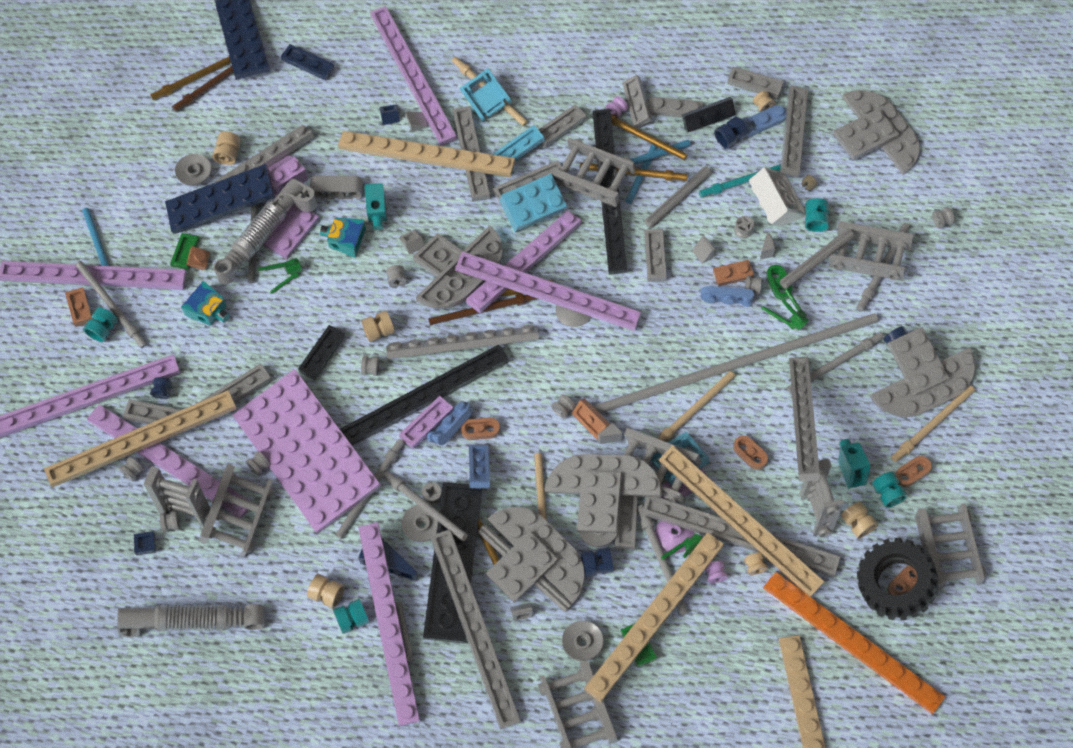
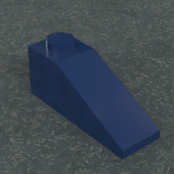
M382 538L389 573L417 581V571ZM362 548L358 558L360 564L366 565Z

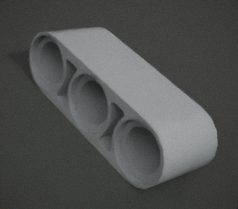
M317 175L311 178L310 187L314 190L316 199L317 197H320V199H361L363 179L358 176Z

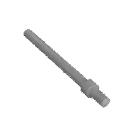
M903 223L899 232L907 233L910 225ZM889 248L882 261L883 264L891 262L897 248ZM874 276L868 288L864 289L861 294L862 298L857 306L859 311H863L868 301L872 300L875 294L874 291L882 277Z
M82 261L77 262L76 267L125 327L128 336L133 338L140 348L146 346L147 343L139 334L138 328L130 323Z
M879 332L871 338H865L860 341L859 345L810 373L811 382L860 352L871 349L875 343L884 339V335ZM790 385L786 389L790 394H792Z
M398 439L392 449L388 450L384 456L385 460L374 475L378 482H380L391 463H394L398 458L397 454L405 443L403 440ZM370 495L352 508L335 534L336 537L340 539L344 537Z
M389 471L383 474V478L390 482L395 490L405 494L462 541L467 538L468 534L407 487L401 478H396Z
M644 505L637 506V511L641 518L640 524L643 530H646L668 583L673 574L666 558L664 560L661 559L664 553L653 529V521L648 516L641 514ZM682 599L677 607L681 616H684L689 612Z

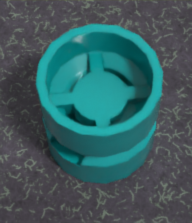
M822 198L808 200L805 203V228L810 232L826 231L829 228V202Z
M97 307L91 316L92 320H88L83 331L90 338L103 343L110 334L109 330H112L118 322V318L107 309Z
M894 471L884 473L872 482L876 493L881 494L880 500L885 508L896 506L908 497L903 486L898 485L900 481Z
M360 599L350 602L348 607L340 606L333 609L342 634L353 630L355 625L361 627L369 623Z

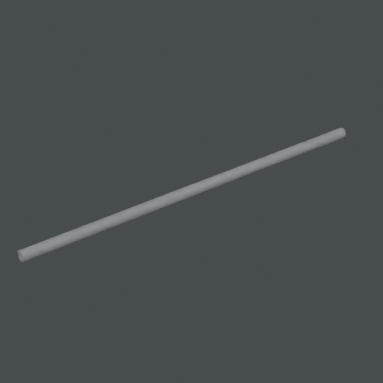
M876 313L593 405V407L599 413H603L878 322V316Z

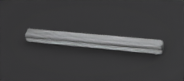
M487 525L482 526L478 531L503 556L511 549ZM541 577L534 584L564 612L572 606L571 602L544 577Z

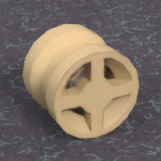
M767 91L758 93L753 99V103L759 107L760 112L775 105V101L769 97Z
M754 553L744 558L745 564L748 565L747 571L750 576L761 574L768 570L767 565L763 562L764 556L761 553Z

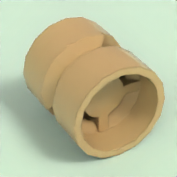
M225 131L219 133L212 156L213 159L219 164H235L241 138L232 132Z
M386 310L377 313L375 318L370 316L361 320L369 342L380 339L381 335L386 337L395 333L392 321Z
M862 501L854 503L841 514L845 523L848 526H852L851 531L857 539L868 535L879 525L872 515L867 514L869 510Z
M318 573L310 583L307 597L316 602L322 600L323 605L334 609L344 593L345 585L335 580L330 582L328 577Z

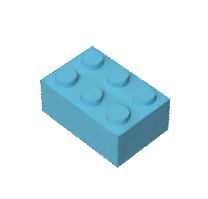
M552 174L504 193L499 200L515 233L562 213L567 207Z

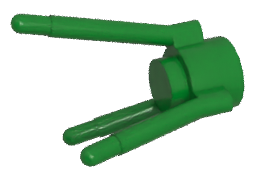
M297 258L258 268L259 271H268L284 267L286 274H291L290 277L270 291L271 294L291 280L299 277L298 273L302 272V268Z
M785 289V292L797 311L785 300H782V303L793 314L789 318L791 322L764 306L761 307L762 310L785 323L792 330L796 328L799 331L809 321L806 317L807 315L802 311L788 289Z
M694 534L691 538L687 537L682 543L661 556V559L664 560L684 546L686 552L683 554V558H686L703 537L698 534Z

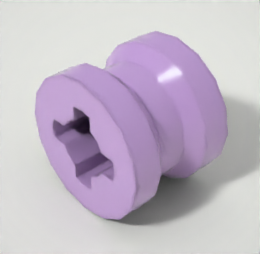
M616 96L612 103L609 102L606 105V109L610 108L611 114L619 118L622 112L628 110V105L623 98Z
M723 561L711 562L705 569V572L709 575L708 582L710 584L722 582L728 578L727 573L723 569L725 566Z

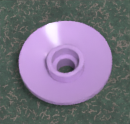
M660 521L655 528V534L660 546L666 552L682 543L687 537L691 538L694 535V531ZM677 530L678 534L674 535L671 531ZM685 546L676 551L675 553H681L686 551Z

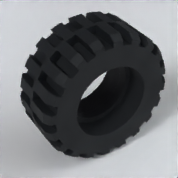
M895 538L894 542L885 539L883 540L884 544L880 546L878 543L874 544L871 552L869 550L865 552V559L860 560L858 565L860 570L857 571L859 590L872 611L875 610L881 617L886 615L890 620H895L896 617H899L901 621L907 620L906 616L912 615L913 618L917 617V612L921 610L925 612L928 609L927 605L934 602V594L938 593L939 588L937 584L939 581L938 574L930 554L925 552L921 545H914L913 541L909 539L906 542H902L901 538ZM893 564H907L913 567L917 573V581L914 587L901 595L887 594L879 586L878 580L881 573Z

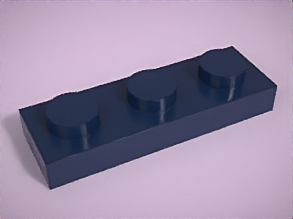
M289 44L281 55L282 61L325 81L335 69L333 63L292 44Z

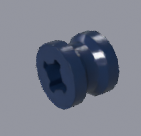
M163 377L154 378L150 395L154 398L168 399L172 382Z

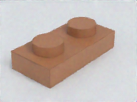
M749 260L713 268V274L718 287L744 281L747 275L754 278Z
M84 288L65 292L74 326L78 327L86 324L88 320H92Z
M585 398L579 401L571 413L597 440L598 434L610 425Z

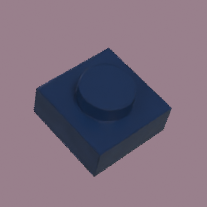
M154 531L134 534L135 555L156 553Z

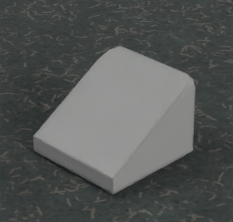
M405 112L411 132L428 127L422 112Z
M415 230L399 237L409 255L420 250L425 245L422 237Z
M770 233L766 234L760 260L774 256L775 245Z
M703 236L692 251L701 263H705L713 258L715 248Z
M611 423L598 434L599 444L622 440V432L614 423Z
M530 603L510 607L514 621L533 616V608Z

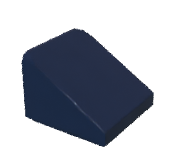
M397 104L379 107L383 125L400 122Z

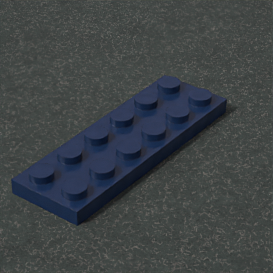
M214 0L235 79L238 80L270 72L250 0Z
M263 164L165 201L171 232L177 234L272 199L275 197L268 166Z

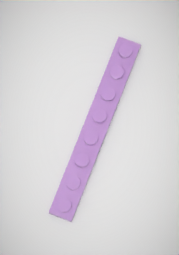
M567 210L504 266L524 273L528 272L579 227L581 219ZM486 281L466 298V303L481 313L508 288Z

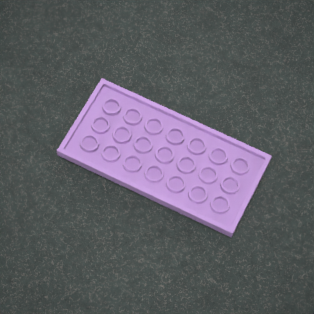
M295 369L233 414V417L257 451L262 453L269 461L270 469L317 534L381 487L378 480Z

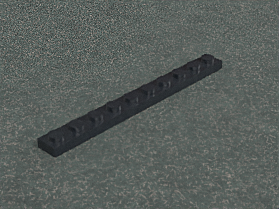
M610 108L594 110L592 114L596 148L615 155ZM597 160L599 172L603 162ZM610 165L600 186L610 188L617 175L616 167ZM601 201L609 275L628 273L620 202L615 207Z
M496 345L340 428V430L353 446L428 406L439 396L443 398L508 363L509 359L501 346Z

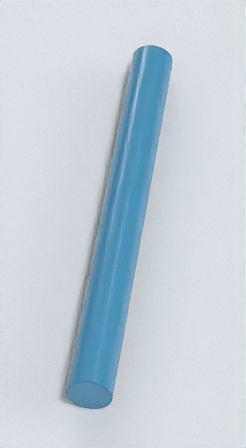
M685 140L670 146L681 150L690 147L691 144L689 140ZM658 149L630 160L636 165L669 153Z
M651 144L648 153L657 150L658 147ZM652 159L643 162L640 169H648ZM636 176L626 197V203L632 204L644 176Z
M84 208L82 212L102 266H110L89 208Z

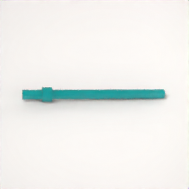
M781 164L770 167L769 169L780 171ZM759 171L721 184L719 182L712 184L711 187L698 191L699 196L702 198L711 194L717 195L722 193L723 190L747 183Z

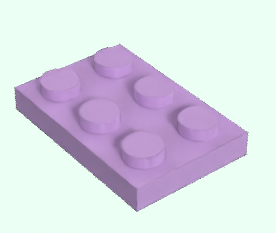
M292 206L286 213L284 221L267 238L268 240L263 243V246L288 259L319 221V216Z

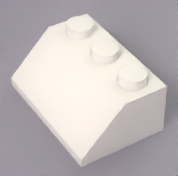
M764 167L749 180L752 186L751 190L757 195L759 205L765 210L767 220L771 224L783 226L805 218V209L786 174Z

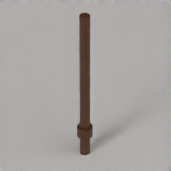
M232 65L192 93L184 95L182 100L172 106L173 110L177 112L184 106H189L194 102V99L234 73Z
M518 294L514 298L491 303L481 313L516 304L517 306L524 305L525 302L537 300L538 298ZM468 308L428 318L430 325L480 313L474 308Z

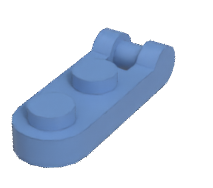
M776 105L751 117L742 118L741 120L748 129L747 137L754 136L784 122L786 119V109Z
M706 286L701 289L700 297L706 303L723 302L727 305L741 303L744 307H749L752 305L754 292L751 289Z
M468 402L458 403L454 410L442 420L437 429L427 434L428 441L438 445L446 444L472 415L473 408Z

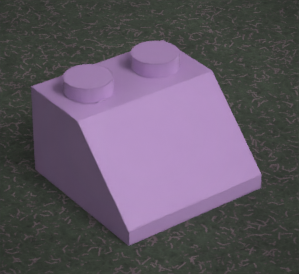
M287 155L268 167L275 196L280 193L291 179H296L301 183L308 181L305 168L293 156Z

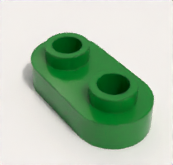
M772 265L766 273L767 281L777 299L787 300L789 298L788 295L779 292L780 290L785 291L780 285V280L787 275L786 271L780 265ZM776 274V275H778L779 277H778V278H774L772 275ZM791 285V286L788 287L787 289H788V290L790 291V293L792 294L793 288H792V285Z

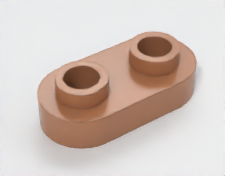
M494 418L468 419L461 426V433L467 440L492 439L499 435L500 424ZM489 427L494 429L492 432L487 431ZM469 429H474L473 433H469L467 431Z
M748 436L736 438L733 446L734 452L752 469H763L768 461L766 452ZM744 445L747 449L742 450L740 446ZM758 458L761 462L756 463L754 459Z
M918 456L898 468L896 471V476L900 481L898 485L909 487L927 476L931 470L929 459L924 456ZM917 466H922L923 470H919ZM901 476H906L908 480H903Z
M911 566L905 567L890 582L888 594L901 595L910 591L917 581L915 569ZM909 573H914L915 577H910ZM896 586H900L902 591H898Z

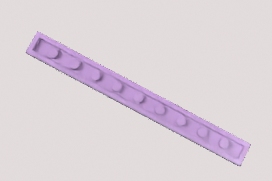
M384 6L371 11L370 16L439 145L442 146L457 140L455 132L387 7Z
M465 252L461 253L455 271L632 331L635 330L641 313Z
M2 261L0 266V281L91 285L75 264ZM85 265L101 286L184 290L187 274L185 270Z
M174 354L1 415L0 438L150 385L156 377L169 378L181 374Z
M98 405L87 418L88 422L113 438L137 429L101 405ZM160 443L136 452L189 487L192 480L197 479L205 497L213 502L220 483L214 477ZM227 488L226 491H229V494L248 500L231 488ZM227 501L226 503L222 502L220 506L241 519L249 510Z
M376 522L360 526L358 529L398 724L401 727L420 722L380 527L379 523Z

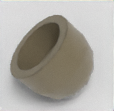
M809 174L802 180V187L806 186L805 190L807 191L814 189L818 185L815 178Z

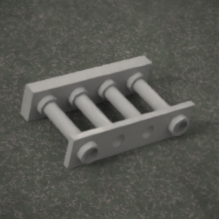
M568 138L567 143L569 150H571L561 169L552 167L549 173L552 174L556 184L617 207L620 202L617 189L626 172L635 173L634 162L629 158H621L584 144L579 139ZM577 153L587 156L577 175L574 176L567 173ZM594 159L603 162L594 181L589 182L583 179ZM610 165L619 168L610 188L600 186Z
M839 221L837 236L845 230L851 229L854 233V237L851 240L859 241L860 243L856 258L845 257L848 242L838 249L837 255L830 254V268L903 281L905 267H900L904 250L911 251L913 234ZM867 243L878 245L874 262L863 260ZM885 247L897 248L893 265L882 263Z
M627 428L624 433L629 444L624 455L632 456L636 447H644L646 453L642 460L648 465L653 454L660 453L664 455L672 446L670 443ZM673 445L699 468L701 463L699 454ZM662 464L656 474L660 484L667 471V468ZM676 477L671 489L661 486L664 498L674 503L676 501L682 503L684 499L681 493L678 492L682 482Z
M829 458L819 460L820 480L803 481L799 493L801 500L807 499L812 505L816 518V524L812 532L813 536H829L834 530L844 505L843 499L834 501L827 480L832 466Z
M227 464L198 541L206 544L209 538L219 539L241 547L240 556L244 557L253 548L254 541L251 540L266 498L270 499L274 488L271 487L273 480L269 479L264 487L237 477L233 473L235 466ZM236 484L262 494L259 504L229 494L230 492L226 491L228 485ZM227 501L254 511L255 515L252 522L223 512V509H220L222 502L226 503ZM215 520H223L248 529L249 532L246 540L216 530L213 527Z
M151 466L144 486L158 512L168 514L169 511L176 510L195 516L199 525L203 527L210 506L197 479H193L189 487L164 479L160 469Z
M966 504L960 505L958 513L939 516L928 515L926 508L918 509L915 514L916 524L922 547L925 552L930 554L935 564L939 579L937 583L938 590L943 588L946 581L975 577L976 585H981L986 578V570L984 566H981L970 523L971 513L970 510H967ZM960 521L963 532L935 535V533H932L931 526L932 524ZM965 540L967 546L966 551L943 554L937 552L935 547L937 543ZM970 558L971 570L948 573L941 571V562Z
M588 660L580 662V670H577V673L547 683L545 675L540 676L541 683L538 684L541 695H546L562 739V742H559L560 748H577L600 739L607 740L608 745L617 742L616 733L603 701L599 702L585 691L554 702L550 692L577 681L585 682L587 685L593 677ZM588 700V702L592 701L594 705L592 711L561 721L557 710ZM594 719L595 721H600L601 728H599V731L571 741L568 740L565 729Z

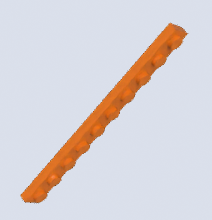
M775 572L764 585V590L932 715L944 700V695L779 573Z

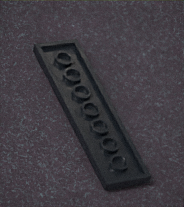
M443 482L439 512L468 534L467 538L462 541L451 532L471 585L483 488H470V484ZM438 522L436 534L448 530ZM434 549L423 639L464 644L465 632Z

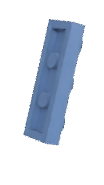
M469 445L470 488H490L488 445Z

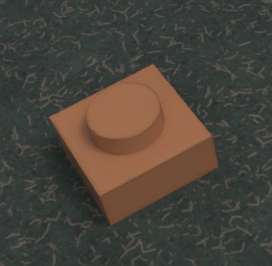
M192 246L186 265L205 270L210 252Z

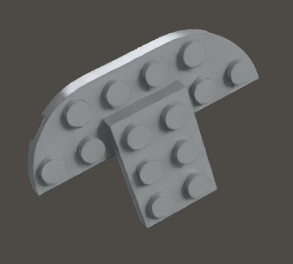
M854 90L844 93L842 98L858 119L834 130L833 135L854 161L881 147L902 175L910 171L918 158L919 142L913 130L885 97L871 91Z
M489 225L464 251L437 233L413 256V261L436 277L416 296V301L422 305L439 309L454 307L466 301V298L477 290L485 280L455 271L462 252L500 264L502 260V244L498 233Z
M923 327L918 328L887 343L904 379L869 396L878 408L885 413L888 412L897 417H913L955 398L967 389L972 381L975 369L971 348L965 349L940 361Z
M580 454L569 457L553 469L544 489L545 493L580 494L577 531L618 533L621 496L662 497L661 484L654 470L643 460L628 455Z
M510 507L491 515L488 521L513 547L486 575L514 603L544 576L573 605L578 599L584 584L583 563L577 551L541 515L532 510Z

